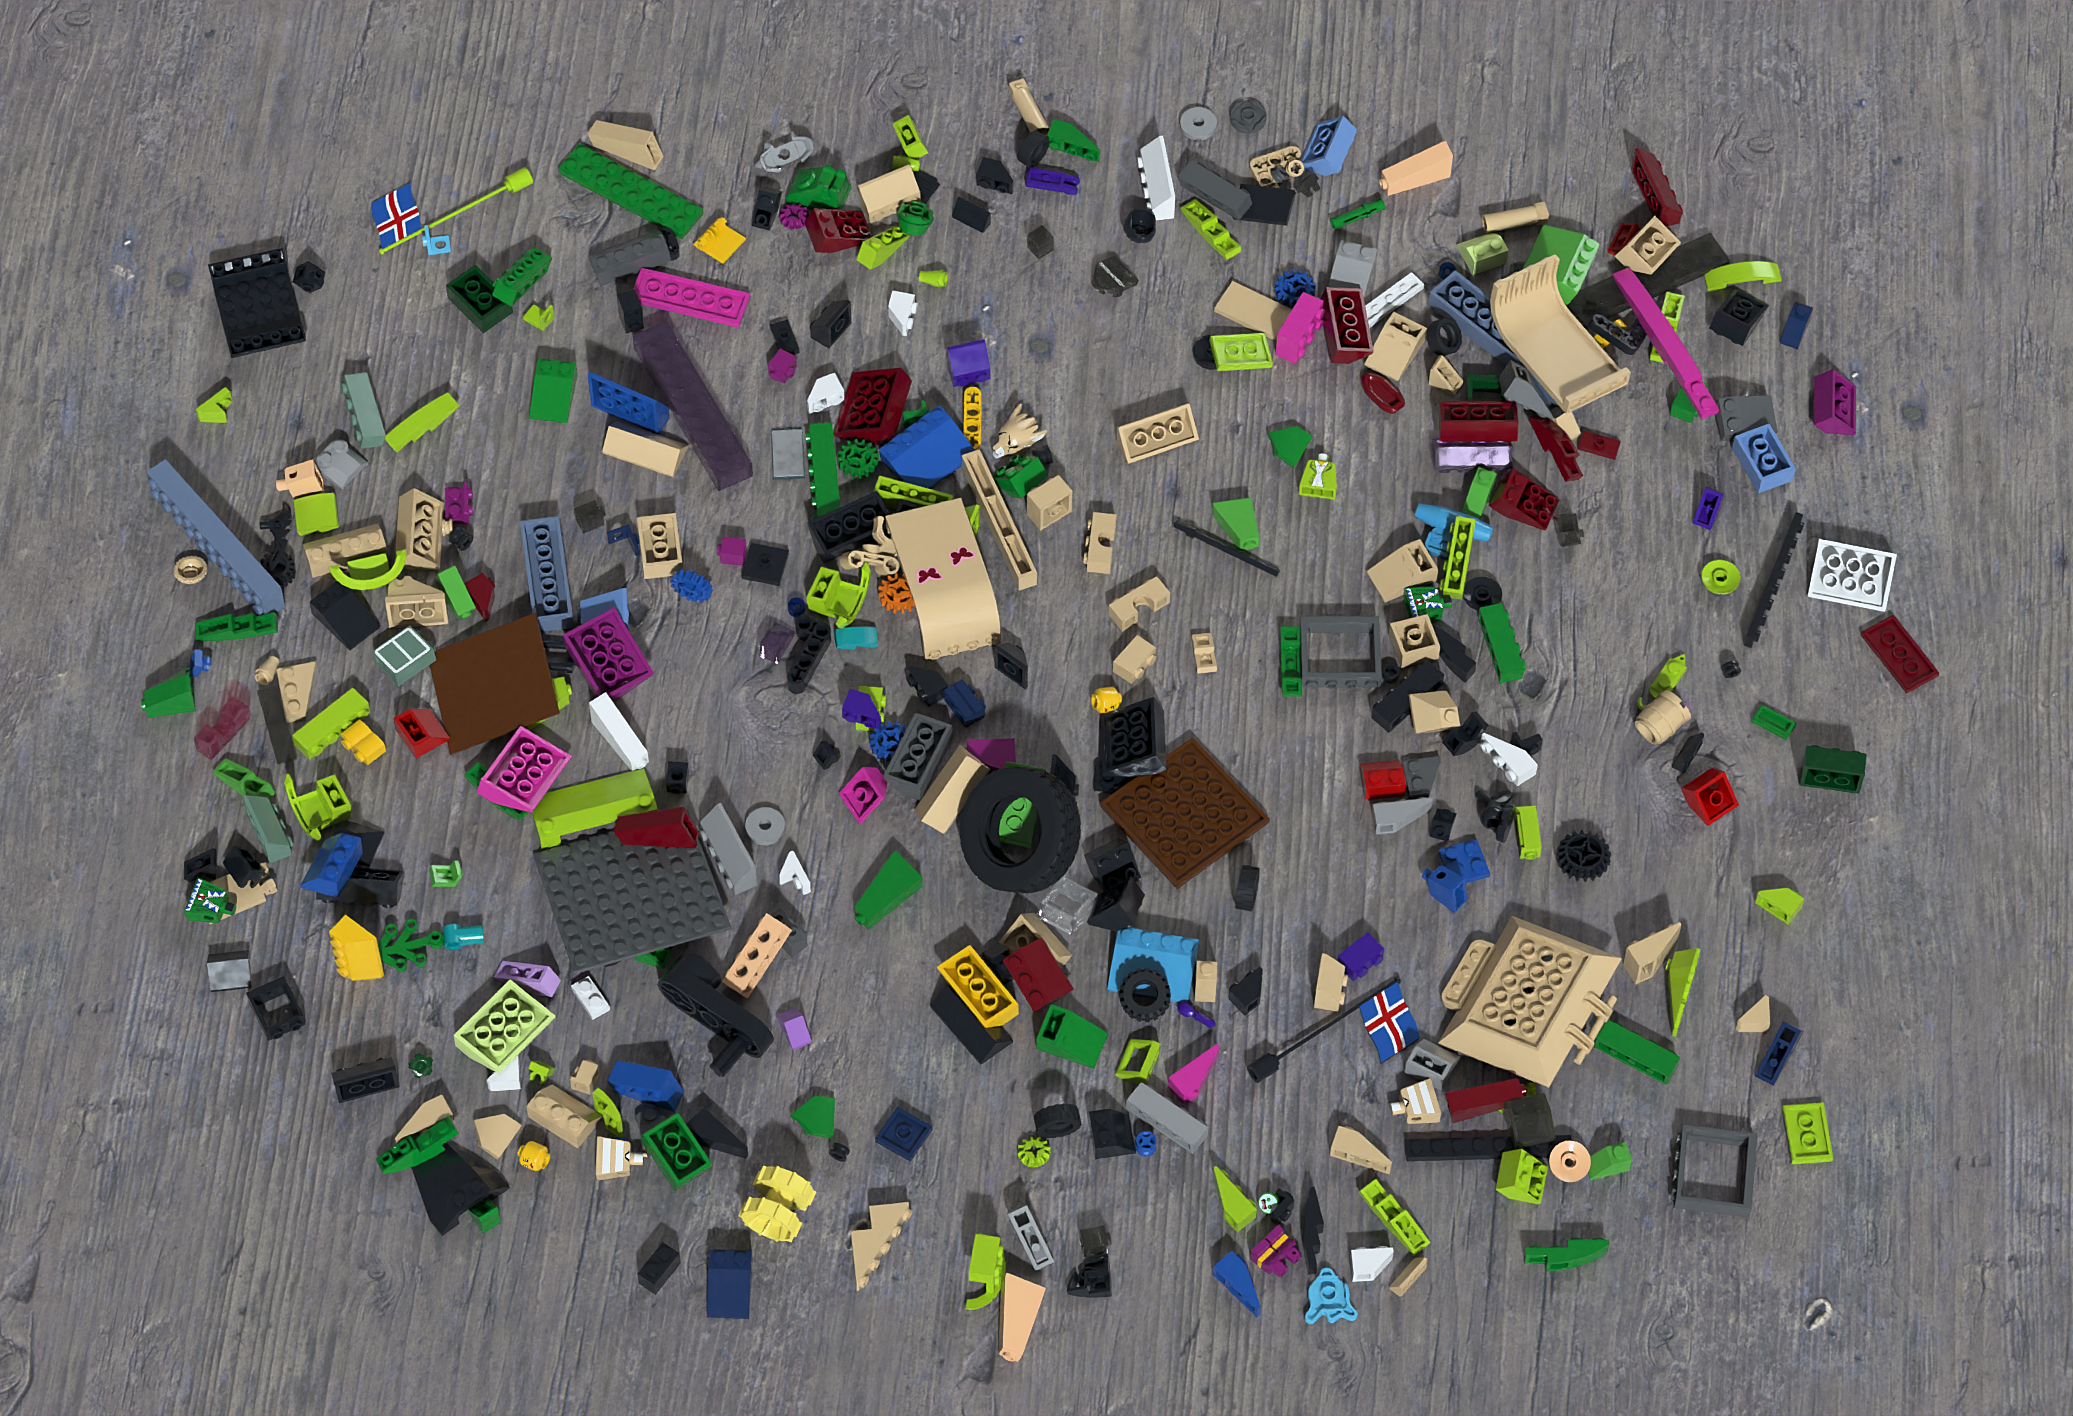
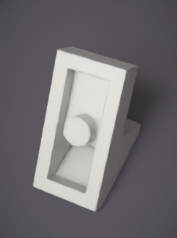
M794 851L789 852L779 876L780 885L793 880L796 889H800L803 895L810 893V881Z

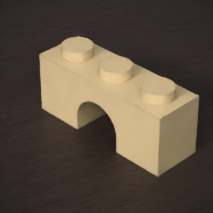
M1093 512V519H1089L1088 531H1091V535L1086 537V547L1089 548V551L1084 553L1083 564H1087V572L1110 574L1113 547H1105L1100 543L1106 540L1114 541L1117 514Z
M1156 576L1153 579L1144 581L1138 588L1129 590L1123 597L1114 599L1109 604L1108 615L1119 629L1124 631L1138 622L1136 606L1147 605L1155 612L1170 603V592Z

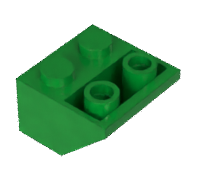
M1015 455L1010 458V462L1007 465L998 468L995 471L996 474L992 477L995 483L1012 498H1022L1049 475L1038 457Z

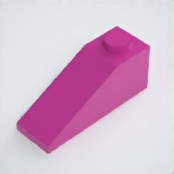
M1218 1044L1168 1078V1087L1183 1104L1187 1101H1193L1198 1097L1219 1056Z

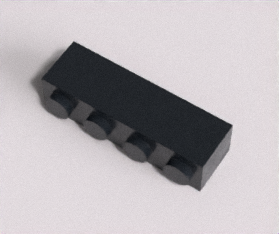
M1429 661L1424 662L1422 665H1417L1409 677L1405 676L1400 681L1398 687L1389 690L1382 701L1379 700L1373 705L1372 719L1390 733L1411 714L1408 695L1437 691L1443 685L1444 674Z

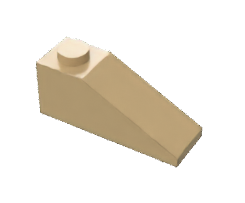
M1338 1126L1331 1146L1330 1156L1390 1174L1392 1162L1358 1131L1348 1126Z

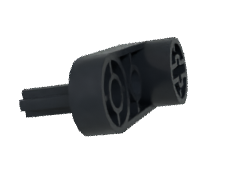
M685 951L662 976L657 985L664 997L675 1007L729 1042L709 1066L716 1075L724 1077L744 1053L754 1058H761L773 1043L774 1037L761 1020L716 990L721 984L720 975L705 959L693 952Z

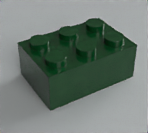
M475 264L448 283L446 291L448 299L484 334L511 315L513 308L492 296L494 282Z
M1817 745L1806 746L1801 765L1799 786L1859 794L1865 776L1867 754L1859 751H1844L1838 748H1822Z

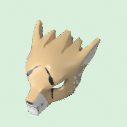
M1022 404L1016 407L1009 420L999 431V442L992 447V455L996 459L1004 455H1022L1030 450L1033 443L1042 439L1047 433V430L1038 432L1037 421L1034 417L1026 419V413L1020 415Z

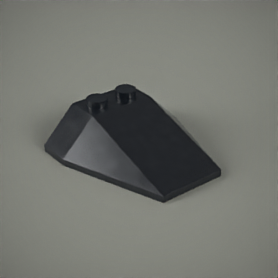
M449 1142L443 1144L446 1150L437 1156L411 1167L429 1220L442 1236L459 1225L458 1217L488 1195L494 1200L510 1188L497 1171Z

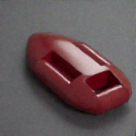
M1373 373L1362 374L1361 384L1364 392L1380 409L1387 413L1395 414L1405 406V399L1402 394L1385 378Z

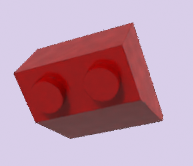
M1400 760L1360 763L1365 800L1405 796L1406 782Z
M1710 768L1681 788L1688 805L1708 826L1739 806L1725 771Z

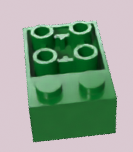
M1051 1004L1036 1038V1049L1094 1069L1108 1033L1074 1012Z

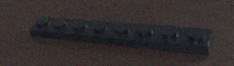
M1795 513L1744 643L1746 647L1752 648L1754 641L1758 642L1761 631H1759L1760 626L1764 627L1768 617L1765 615L1766 610L1770 611L1774 602L1771 599L1772 595H1777L1780 587V584H1777L1778 580H1783L1786 572L1784 565H1789L1792 553H1790L1791 548H1796L1799 539L1796 538L1797 533H1802L1805 524L1802 522L1803 514Z
M1571 1135L1405 1139L1406 1161L1502 1159L1503 1152L1523 1149L1534 1158H1549L1551 1151L1556 1145L1564 1141H1572Z

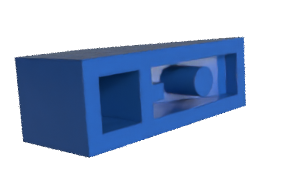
M1230 1251L1213 1266V1276L1250 1312L1258 1317L1261 1306L1246 1262L1242 1256Z

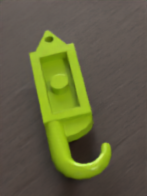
M1685 654L1674 659L1670 658L1650 687L1649 693L1653 699H1656L1663 690L1673 692L1687 670ZM1639 697L1637 706L1643 711L1645 709V706L1642 704L1643 698Z

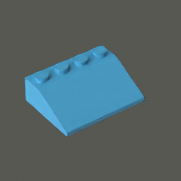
M1135 928L1119 930L1116 937L1107 990L1120 992V985H1122L1123 979L1127 978L1130 972H1136V969L1145 970V968H1149L1151 971L1153 969L1158 971L1168 981L1171 1002L1188 1003L1198 955L1199 940ZM1142 984L1133 991V995L1157 999V991L1151 985Z

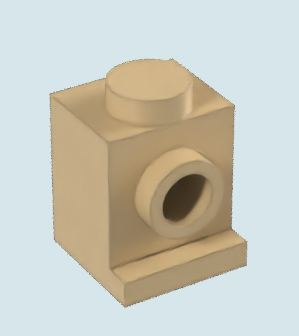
M583 1060L580 1067H576L574 1077L571 1076V1089L591 1095L599 1076L598 1065L591 1060Z

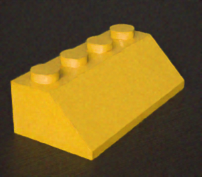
M345 915L329 931L337 972L342 977H348L352 981L382 978L384 972L376 937Z
M971 945L937 966L938 971L985 1028L1002 1026L1019 1015L1018 1003Z

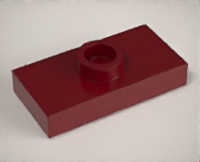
M1583 431L1578 450L1615 460L1621 441Z

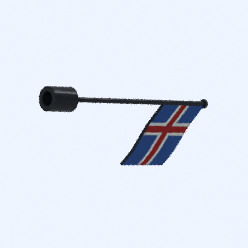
M1395 977L1394 981L1277 1057L1270 1053L1261 1056L1247 1066L1250 1077L1256 1083L1266 1079L1279 1070L1278 1065L1281 1058L1358 1008L1360 1009L1365 1028L1378 1051L1380 1064L1390 1059L1420 1038L1416 1022L1404 1002L1399 987L1401 979Z

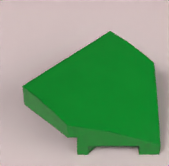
M1297 426L1267 434L1273 446V457L1277 456L1291 467L1297 464L1313 437Z
M813 1096L793 1112L790 1117L793 1121L796 1120L805 1130L804 1134L806 1136L810 1133L813 1136L831 1139L834 1135L835 1098Z

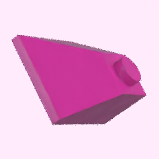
M862 767L839 793L859 824H862L886 796L888 782L883 779V775L875 767Z

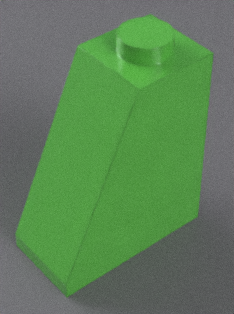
M1251 498L1213 503V517L1239 550H1251L1259 547V532Z
M456 566L438 573L434 582L438 589L445 593L446 603L455 618L461 617L463 620L472 616V612L476 607Z

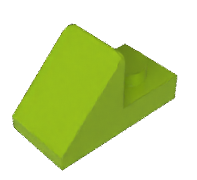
M225 387L196 408L198 420L200 422L226 423L227 418L223 409L228 408L233 402L231 392Z

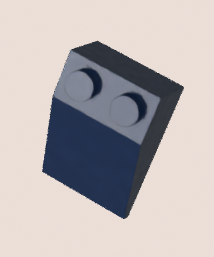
M710 1249L707 1318L749 1319L753 1266L751 1250Z

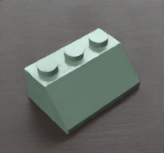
M243 796L247 816L269 864L291 856L290 847H293L290 836H285L283 832L286 828L282 819L278 820L276 817L278 811L275 804H270L268 797Z

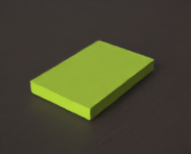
M1265 333L1216 335L1209 338L1217 371L1272 368L1273 366Z
M1824 1102L1783 1105L1782 1112L1791 1165L1832 1162L1833 1153Z

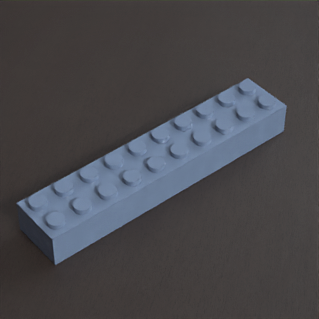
M1456 270L1430 292L1428 306L1438 314L1455 321L1461 332L1503 365L1507 366L1511 360L1525 367L1500 336L1492 317L1490 297ZM1531 374V376L1533 377V379L1535 380V382L1537 383L1545 397L1554 405L1560 407L1554 401V399L1548 394V392L1543 388V386L1537 381V379ZM1580 408L1572 411V413H1576Z
M165 459L148 470L147 483L151 488L149 492L155 501L159 500L161 502L163 510L166 513L170 512L174 522L184 528L183 530L188 538L195 540V544L200 551H205L208 560L218 566L222 576H227L232 587L235 590L239 589L241 591L243 599L253 605L257 615L260 616L272 612L278 613L284 609L285 603L281 586Z

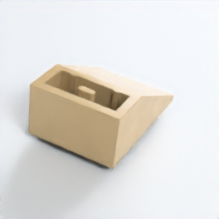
M1393 312L1373 346L1374 352L1368 356L1365 366L1398 382L1424 344L1427 328Z
M1418 539L1400 547L1367 570L1366 573L1385 603L1404 595L1405 588L1424 587L1436 582L1438 568L1422 541Z
M1680 922L1675 925L1669 924L1658 933L1652 932L1645 939L1639 942L1637 940L1633 941L1628 945L1623 966L1635 985L1653 977L1677 944L1681 929Z

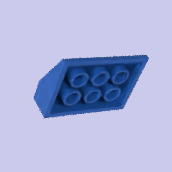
M592 372L588 373L592 407L658 435L661 433L670 419L669 407Z
M938 405L881 447L879 454L881 461L899 481L931 489L962 466L961 455L973 452L975 449L952 418Z

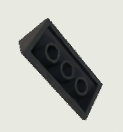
M950 984L942 989L930 1005L931 1009L980 1065L1013 1043V1040L1001 1026L985 1028Z

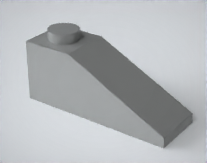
M1024 1204L1007 1212L1035 1271L1053 1263L1054 1260L1028 1206Z

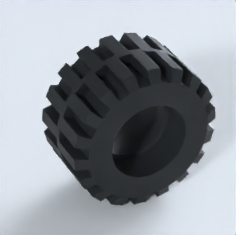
M1145 968V970L1136 969V972H1130L1128 977L1123 979L1122 985H1120L1119 997L1124 1012L1132 1019L1135 1018L1139 1022L1141 1020L1150 1022L1153 1019L1155 1021L1160 1015L1163 1016L1165 1010L1169 1007L1171 993L1168 981L1154 969L1153 971L1149 970V968ZM1148 984L1156 989L1157 999L1153 1004L1140 1006L1134 1001L1133 991L1139 985Z

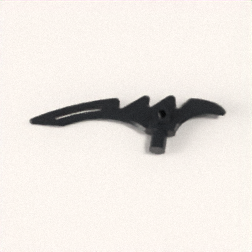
M286 503L282 504L283 509L279 516L269 519V521L260 522V530L270 529L275 539V548L269 558V572L273 571L286 548L288 540L282 538L291 531L290 529H284L292 522V520H285L286 517L291 515L290 507ZM281 546L280 551H279L277 557L275 558V556H276V554H277V552H278V549H279V547Z

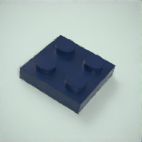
M897 1107L875 1138V1142L911 1162L932 1132L933 1126Z

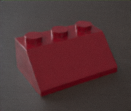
M1043 938L1016 950L1002 960L1034 1012L1045 1010L1051 1004H1054L1074 990Z

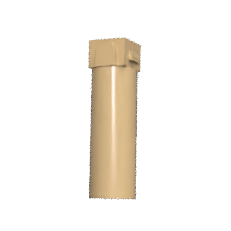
M1024 78L1010 82L1009 94L1030 133L1039 131L1043 135H1047L1049 127L1034 101Z
M1545 202L1535 203L1534 206L1482 215L1483 229L1485 233L1533 224L1537 226L1548 224L1549 213Z

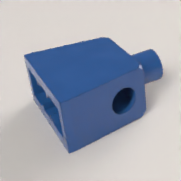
M1439 866L1435 871L1430 868L1425 869L1422 878L1428 882L1430 895L1455 913L1467 901L1465 878L1444 866Z

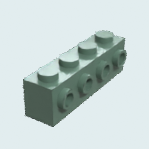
M367 372L344 375L343 383H340V391L345 396V408L349 410L350 424L355 429V441H358L360 449L383 446L386 435Z

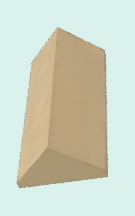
M1189 403L1117 427L1116 442L1128 464L1199 440Z
M617 421L608 427L602 453L674 477L689 445Z
M959 745L914 811L922 822L946 834L964 808L971 791L985 778L990 768Z

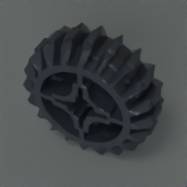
M1583 830L1580 831V834L1574 831L1572 836L1567 834L1565 840L1562 839L1560 841L1556 859L1559 868H1562L1563 874L1569 873V879L1575 876L1576 881H1579L1580 878H1583L1584 882L1588 878L1594 881L1596 876L1600 878L1602 873L1607 871V866L1610 865L1611 851H1609V844H1605L1604 838L1599 839L1598 833L1593 836L1591 835V830L1588 834H1584ZM1584 851H1585L1586 854H1585L1584 859H1583V861H1582V856H1583Z

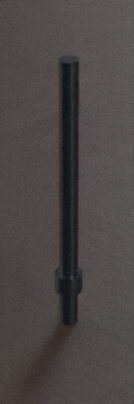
M1177 520L1174 523V528L1186 533V536L1192 539L1197 538L1275 577L1280 573L1279 569L1198 531V528L1192 525L1188 526Z

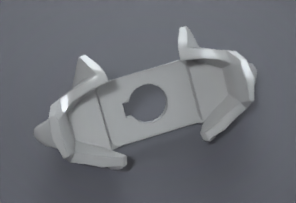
M792 131L791 142L776 148L766 142L763 153L759 156V161L754 164V167L763 168L766 172L779 173L781 168L777 167L800 158L801 162H805L814 150V141L809 137H797ZM782 149L789 151V157L785 160L778 157Z

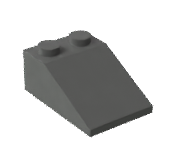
M1771 395L1733 396L1718 398L1715 402L1719 408L1716 417L1721 441L1732 440L1736 435L1766 424L1771 425L1775 434L1778 433Z

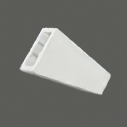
M606 692L589 702L592 724L631 771L644 768L649 762L648 752Z

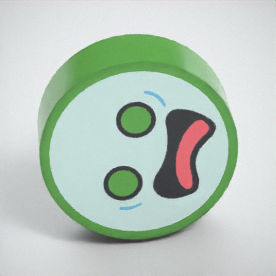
M1273 1192L1261 1195L1258 1201L1261 1211L1267 1214H1271L1280 1204V1198Z

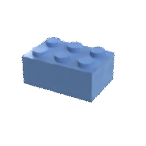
M1770 424L1734 437L1732 449L1758 494L1793 481L1796 468Z

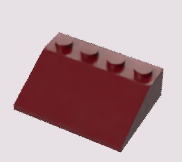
M900 367L853 372L833 435L855 441L857 439L859 442L865 440V443L871 442L874 445L887 444L894 439L912 380Z

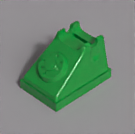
M829 165L819 168L798 169L785 198L786 203H794L796 205L801 203L803 207H807L810 210L814 208L842 210L851 191V184L848 183L845 170H834Z

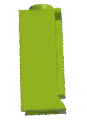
M1536 806L1516 807L1514 818L1516 819L1520 859L1532 860L1540 858L1542 846Z

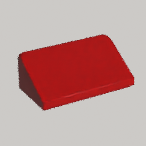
M1621 223L1607 252L1616 255L1640 230L1638 224Z

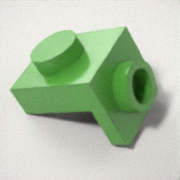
M454 860L450 866L431 865L429 874L432 887H455L463 875L459 861Z

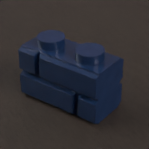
M961 679L954 683L953 686L951 685L944 689L943 699L963 726L967 728L974 724V722L984 718L986 705L981 698L977 699L974 695L975 691L971 684H966Z

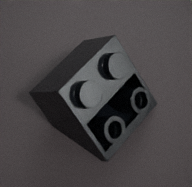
M1119 837L1084 854L1089 870L1102 891L1109 889L1132 876L1134 881L1141 878L1128 842Z

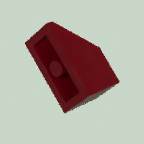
M481 573L464 584L476 610L485 621H488L495 598V584L490 577L487 578Z

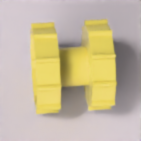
M763 1165L752 1185L756 1187L759 1192L758 1194L764 1197L752 1198L749 1196L738 1216L742 1218L745 1226H748L760 1236H765L776 1242H792L802 1225V1222H799L796 1213H793L792 1210L806 1211L808 1205H811L816 1191L810 1185L811 1182L806 1181L797 1175L796 1172H791L779 1166L766 1167Z

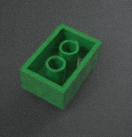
M679 1113L647 1131L641 1138V1142L674 1191L704 1174L712 1166L711 1161Z

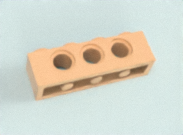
M766 913L759 920L754 933L748 937L743 950L737 954L732 967L725 972L722 983L748 999L792 930ZM769 934L768 940L764 941L765 936ZM758 951L757 957L753 959L754 953ZM747 969L746 974L741 976L742 971Z

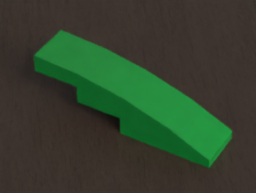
M275 612L260 616L250 613L238 617L228 614L195 622L196 641L237 640L278 633V617Z

